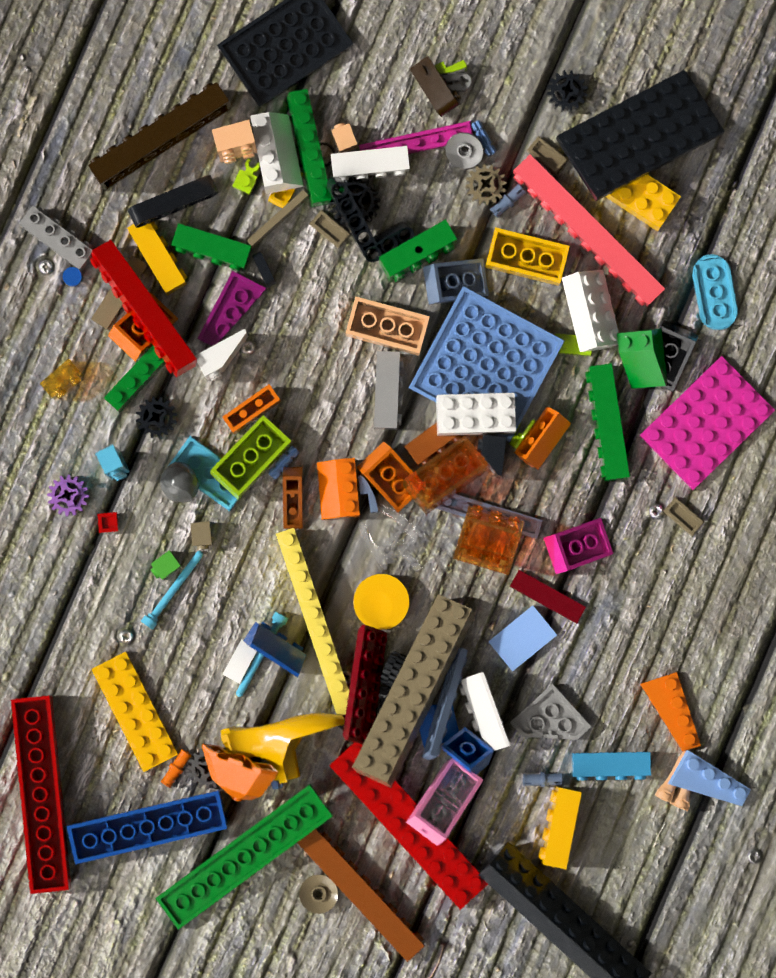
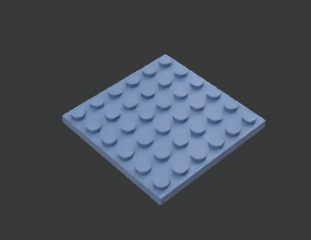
M463 286L409 388L436 402L437 395L515 393L517 430L564 340ZM495 434L499 437H507L506 440L509 442L514 434Z

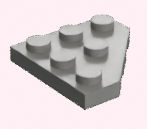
M553 684L509 722L522 737L578 740L591 728L588 722Z

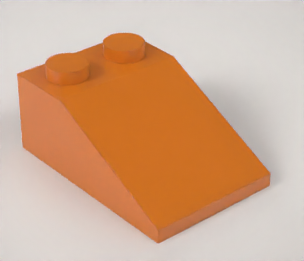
M150 293L173 325L178 318ZM127 313L115 323L108 334L135 362L152 346V343L146 341L142 329L136 327L130 313Z
M384 441L356 467L397 512L426 487L398 454Z

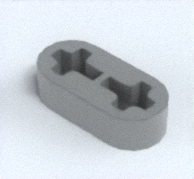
M466 73L442 75L446 83H452V85L447 86L453 91L456 89L458 92H464L471 86V78ZM460 78H464L465 81H468V83H465L464 87H462L461 84H455L454 82H459Z

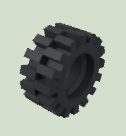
M396 651L390 654L381 675L380 681L382 684L390 687L393 686L407 657L406 655Z

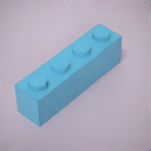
M111 445L95 453L105 475L117 481L127 477V473L130 470L118 448Z

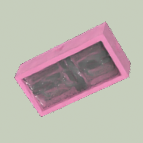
M450 758L443 764L406 823L434 844L439 845L446 840L483 782V779L469 772L456 760Z

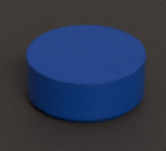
M69 267L63 272V280L70 287L78 286L82 281V273L75 267Z

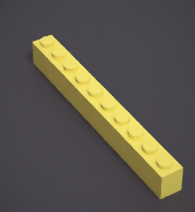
M292 528L277 533L276 536L336 714L344 716L346 715L349 688L296 531Z

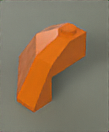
M203 744L202 746L211 779L235 801L241 802L242 800H253L261 797L278 774V771L271 764L252 762L246 755L228 753L218 745Z

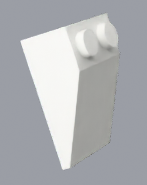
M245 329L195 355L197 363L207 381L210 379L214 381L222 376L221 373L226 370L248 338Z

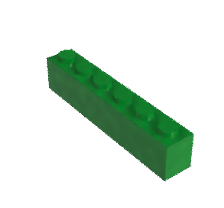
M308 89L289 92L287 100L311 208L327 205L331 202L332 198L327 189L328 180Z
M612 363L588 367V372H585L586 383H590L591 388L588 391L589 402H593L594 409L591 410V416L597 425V428H594V435L596 440L599 439L600 447H597V454L599 459L602 458L603 466H600L601 477H605V481L629 478L630 474Z

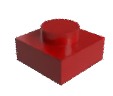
M117 512L97 514L99 533L119 532Z

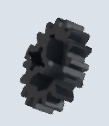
M563 70L562 76L556 73V79H550L552 85H547V89L551 91L547 92L546 96L551 97L549 100L550 104L555 103L554 109L561 107V112H563L567 108L571 112L572 107L576 110L579 109L578 103L584 104L585 101L582 98H587L588 94L584 93V91L588 87L583 86L585 79L579 80V73L573 76V71L566 74V71ZM566 80L563 84L557 85L558 82ZM573 82H575L579 88H575ZM569 84V94L565 98V89ZM555 94L559 95V97L561 98V101H559V100L557 99V97L555 96ZM572 98L576 99L574 102L568 103Z
M152 397V402L146 399V405L139 406L142 411L136 412L140 416V418L136 419V422L141 423L138 428L140 430L145 429L144 435L151 433V438H154L155 434H157L158 438L161 439L163 433L169 436L167 431H174L172 424H177V421L173 420V418L177 417L178 414L172 413L175 407H169L170 401L168 400L163 403L162 397L159 398V401ZM159 405L163 406L164 408L162 410L155 409L154 406ZM148 410V411H149L148 418L145 419V421H144V415H145L146 411ZM154 414L161 415L159 418V422L155 420L152 421L154 419ZM169 415V422L166 426L164 424L165 418ZM157 426L160 430H151L149 427Z

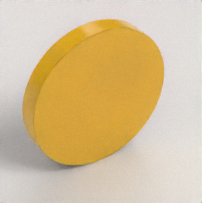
M372 575L363 580L357 587L353 599L354 610L357 617L365 625L379 630L390 629L398 625L408 612V592L405 586L391 575Z

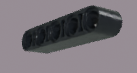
M207 175L133 205L127 211L135 227L139 228L217 195L219 191L211 175Z

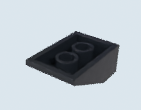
M663 320L660 328L662 329L668 386L662 387L674 391L699 335Z

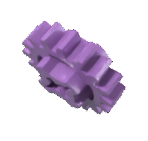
M68 475L67 479L60 476L59 482L53 480L54 487L49 486L52 493H47V496L52 497V499L48 503L54 504L52 510L59 509V515L65 512L66 517H69L70 512H72L76 516V510L83 512L81 506L88 505L85 499L90 498V496L86 495L85 492L89 489L82 487L85 483L84 481L78 483V477L72 480L71 475ZM68 483L75 484L78 488L71 489ZM61 486L59 495H56L58 488ZM67 491L69 493H74L72 496H70L71 500L64 498V496H66ZM81 496L79 503L76 505L77 497ZM58 503H67L69 508H63Z

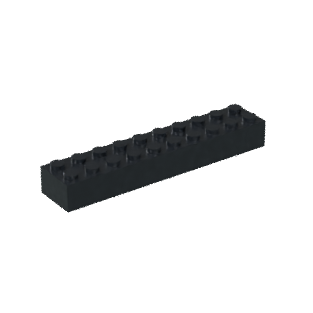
M506 842L479 873V876L590 978H649L652 973L510 842Z

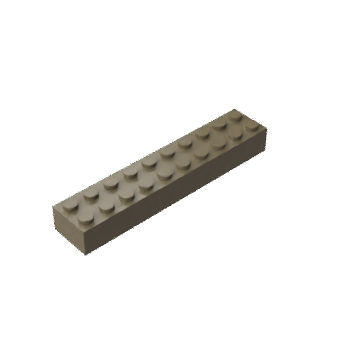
M439 594L437 595L352 766L357 773L390 788L392 787L476 616L471 608Z

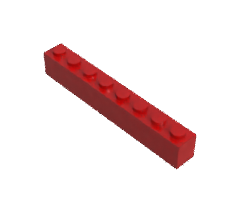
M112 240L93 249L90 259L93 267L100 270L103 281L106 284H110L112 293L116 298H120L124 310L132 315L136 327L142 329L146 341L152 343L155 347L156 355L159 358H163L169 373H173L177 378L196 367L197 358Z

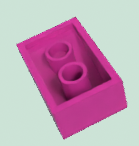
M601 518L543 538L556 574L572 570L613 554Z

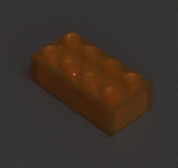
M464 435L406 477L403 481V487L425 515H427L485 473L488 463Z

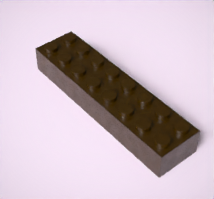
M217 82L207 84L203 87L202 92L190 95L182 105L180 103L176 104L170 109L171 112L168 114L159 115L151 125L146 124L142 126L134 136L128 135L122 140L123 143L120 145H113L106 150L107 153L100 157L98 155L91 159L88 167L104 191L231 110L230 101Z

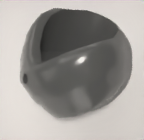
M175 462L170 464L161 475L160 487L165 496L173 502H191L198 492L199 481L190 465L183 462Z

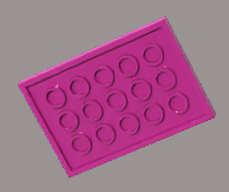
M721 356L639 436L694 490L775 410Z

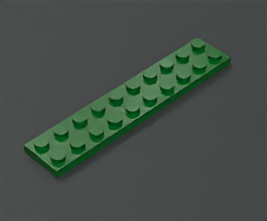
M309 784L155 899L179 930L330 819L333 814L312 785Z

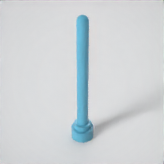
M202 551L195 553L152 613H148L147 616L145 615L142 618L141 622L153 630L156 627L157 617L203 557Z
M275 611L272 616L273 620L271 623L273 624L270 631L276 634L279 628L286 625L289 618ZM257 652L236 691L238 697L243 696L264 657L259 652Z

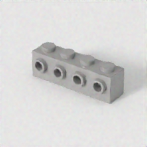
M32 206L19 225L82 272L90 262L91 252L94 247L85 240L83 243L78 240V235L71 229L68 231L63 229V224L56 218L51 220L47 217L48 212L40 206L38 208Z

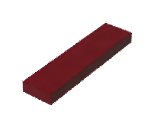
M518 570L509 586L576 624L586 608Z

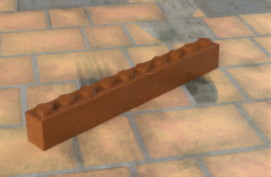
M316 828L298 841L297 844L407 962L425 946L423 943L425 939L417 931L414 933L409 928L411 924L404 917L400 919L396 914L398 910L391 903L387 905L383 900L385 896L378 889L374 891L370 886L372 882L364 874L361 876L356 871L358 867L351 860L348 862L343 857L345 853L338 846L334 847L330 843L332 839L325 832L321 833Z

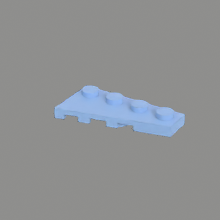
M686 750L668 782L670 785L739 806L744 804L751 791L750 788Z

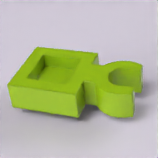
M249 158L245 162L246 170H239L232 185L233 188L248 195L251 194L258 178L253 174L260 168V163L258 162L256 167L251 168L249 166L251 159Z

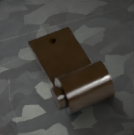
M429 56L410 68L425 95L441 117L461 104L460 100L462 98L456 89L453 91L447 86Z

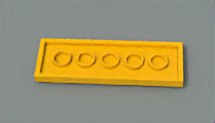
M125 651L92 668L91 670L143 772L178 755L127 652Z

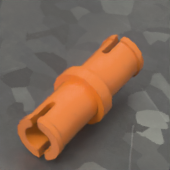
M181 749L175 761L170 763V768L161 780V783L171 788L179 774L183 773V768L192 755L186 750Z

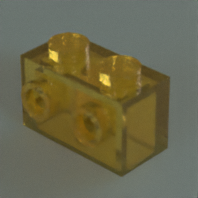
M68 358L45 378L40 385L54 400L57 398L61 399L67 393V389L71 386H76L82 380L83 374Z

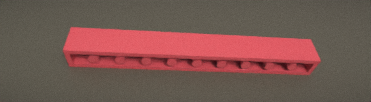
M531 154L514 169L513 174L515 176L513 178L520 185L524 184L528 188L527 192L534 199L537 197L542 202L540 205L547 212L551 211L555 215L554 219L560 225L564 224L568 228L567 232L574 239L577 237L582 242L581 246L587 252L591 251L595 255L594 259L601 266L604 264L609 269L608 273L614 279L618 278L622 282L621 286L628 293L631 291L636 296L635 300L641 306L645 305L648 307L665 290Z

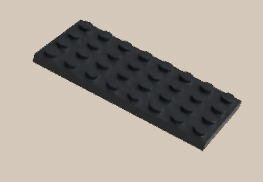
M684 69L557 135L556 139L595 201H598L723 135L725 131Z

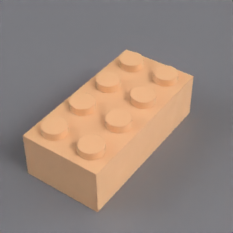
M355 297L345 334L347 337L419 356L430 316Z

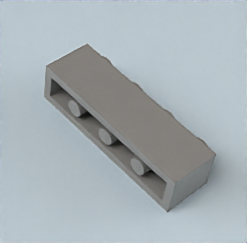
M377 351L374 429L397 430V425H401V414H398V406H402V395H398L399 387L403 386V376H399V368H403L404 357H400V352Z

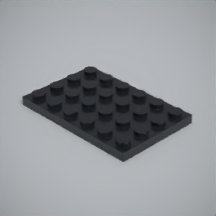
M283 0L217 44V47L259 109L354 46L324 0Z

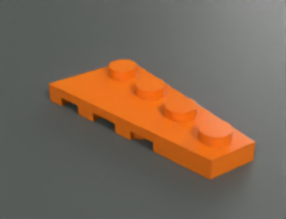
M677 672L641 683L642 689L659 713V716L664 721L681 751L701 746Z

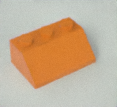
M355 458L318 462L317 471L322 520L360 517Z

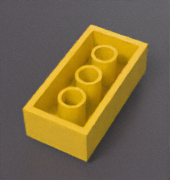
M648 174L605 196L657 232L681 198L680 195Z
M495 227L485 268L559 286L570 246Z
M556 786V789L551 791L550 801L553 804L552 809L548 808L546 820L549 821L548 828L544 827L542 839L545 840L544 847H540L538 856L543 865L562 869L567 868L582 793L579 790Z

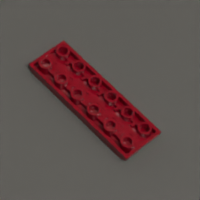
M362 625L358 629L343 728L345 740L362 745L376 719V707L379 699L378 694L388 633L368 625Z

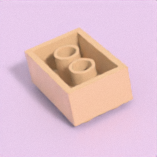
M249 120L212 129L221 163L230 164L241 157L243 159L252 158L257 153Z

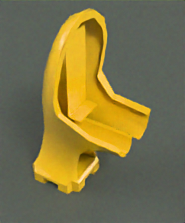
M310 713L293 716L263 726H232L221 730V740L228 753L246 755L249 759L260 757L268 761L278 771L274 781L278 780L279 784L300 777L295 750L303 736L343 725L345 718L337 714Z

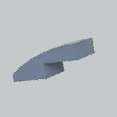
M358 475L360 496L368 495L370 513H378L377 502L370 485L362 475Z

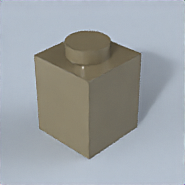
M211 522L190 523L192 546L197 547V550L209 549V545H213Z

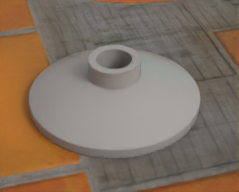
M457 133L448 140L445 152L448 160L454 166L467 169L476 166L481 161L483 146L476 136L470 133ZM462 146H467L469 149L464 150Z

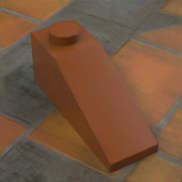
M283 467V529H303L302 467Z

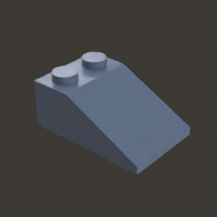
M483 258L434 263L423 267L429 305L455 302L463 286L482 297L489 296Z

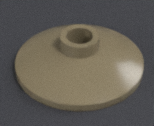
M325 875L310 876L300 887V901L304 908L312 913H326L337 902V886ZM317 890L322 891L323 895L321 897L315 895Z

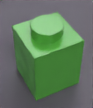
M169 550L151 563L153 567L151 572L157 579L160 577L164 580L182 566Z

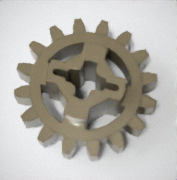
M483 164L482 169L476 166V172H469L471 178L466 177V181L470 183L465 185V189H470L467 192V196L473 195L472 202L477 199L479 200L478 205L485 202V205L488 206L490 201L496 204V198L501 200L502 196L500 193H505L506 191L502 188L507 184L505 181H502L505 177L504 174L499 175V168L494 171L493 165L489 169L486 168L485 164ZM488 173L489 176H482L481 174ZM496 179H497V181H498V186H499V187H498V190H497L496 187L494 186V181H495ZM473 181L478 185L476 191L473 188ZM490 181L489 188L485 187L482 189L483 183ZM489 194L490 197H482V195Z

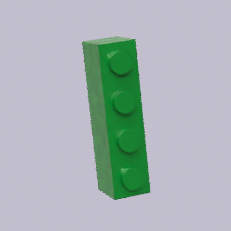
M179 223L171 244L177 253L185 255L188 252L199 260H204V258L210 259L211 263L215 265H230V269L238 272L241 269H246L252 251L250 245Z
M153 345L104 397L119 413L166 364L163 358H159L156 355Z

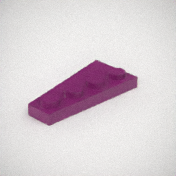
M232 271L197 339L210 346L219 343L267 288Z

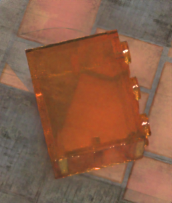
M468 505L453 559L509 575L524 522L520 521L521 519L516 516L506 517L499 511L491 510L490 512L483 510L484 508L479 505Z

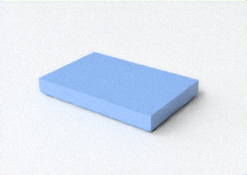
M532 605L488 642L511 671H514L556 637L557 634Z

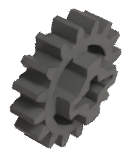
M199 749L200 754L193 753L195 759H189L192 766L187 767V769L192 770V773L188 776H194L195 779L192 783L199 782V788H202L203 785H206L207 790L210 789V785L217 788L215 781H207L210 773H205L206 769L201 766H207V762L199 761L204 756L203 749ZM196 768L200 769L202 774L200 778L196 773Z

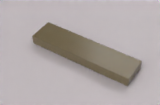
M302 190L247 240L248 245L253 249L309 199L308 194Z
M133 255L128 260L130 267L138 278L141 279L148 265ZM112 287L91 318L92 321L107 330L123 307L120 298H116L112 293Z

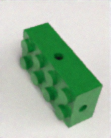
M445 219L379 257V264L389 282L395 281L396 283L404 279L406 273L410 271L414 273L422 268L421 265L425 262L430 264L436 261L441 253L444 252L446 255L455 249L457 238Z

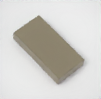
M540 136L535 139L526 151L555 175L568 161L565 156Z
M322 209L309 223L311 227L338 249L351 235Z
M677 497L663 510L669 518L691 537L704 523L700 517Z

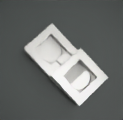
M244 638L241 639L223 675L237 683L241 682L257 653L256 650L249 647L243 641Z

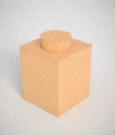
M340 123L334 126L332 136L339 153L349 152L358 148L349 123L346 125L345 123Z

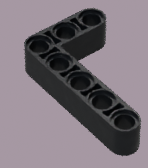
M332 177L328 180L327 189L361 254L367 261L377 262L381 255L414 237V231L405 222L397 223L373 237L347 185L339 177ZM341 184V188L338 191H333L335 185ZM349 200L348 206L342 207L343 202ZM358 216L355 223H350L353 217ZM406 229V235L400 236L401 232ZM366 232V236L363 239H359V235ZM387 239H391L388 245H384ZM374 248V252L367 255L368 250Z

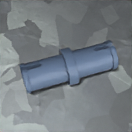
M517 184L507 195L504 194L502 199L490 208V211L498 218L509 207L512 208L520 197L526 194L525 190Z
M540 772V774H523V786H562V773L545 774V772Z

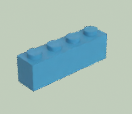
M650 752L572 753V776L577 777L579 781L588 780V777H596V780H608V776H615V780H627V776H635V779H646V776H651Z

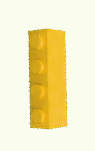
M155 222L136 228L134 224L127 228L166 295L168 296L185 286L187 276L182 268L178 270L175 263L178 261L172 252L168 253L165 247L168 244L164 237L157 235L156 230H158Z

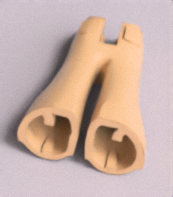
M683 751L666 781L656 791L655 796L682 810L688 811L690 808L691 791L678 787L675 792L676 786L668 784L686 752Z

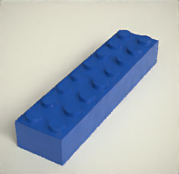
M216 790L67 826L74 862L79 864L228 828L221 792Z

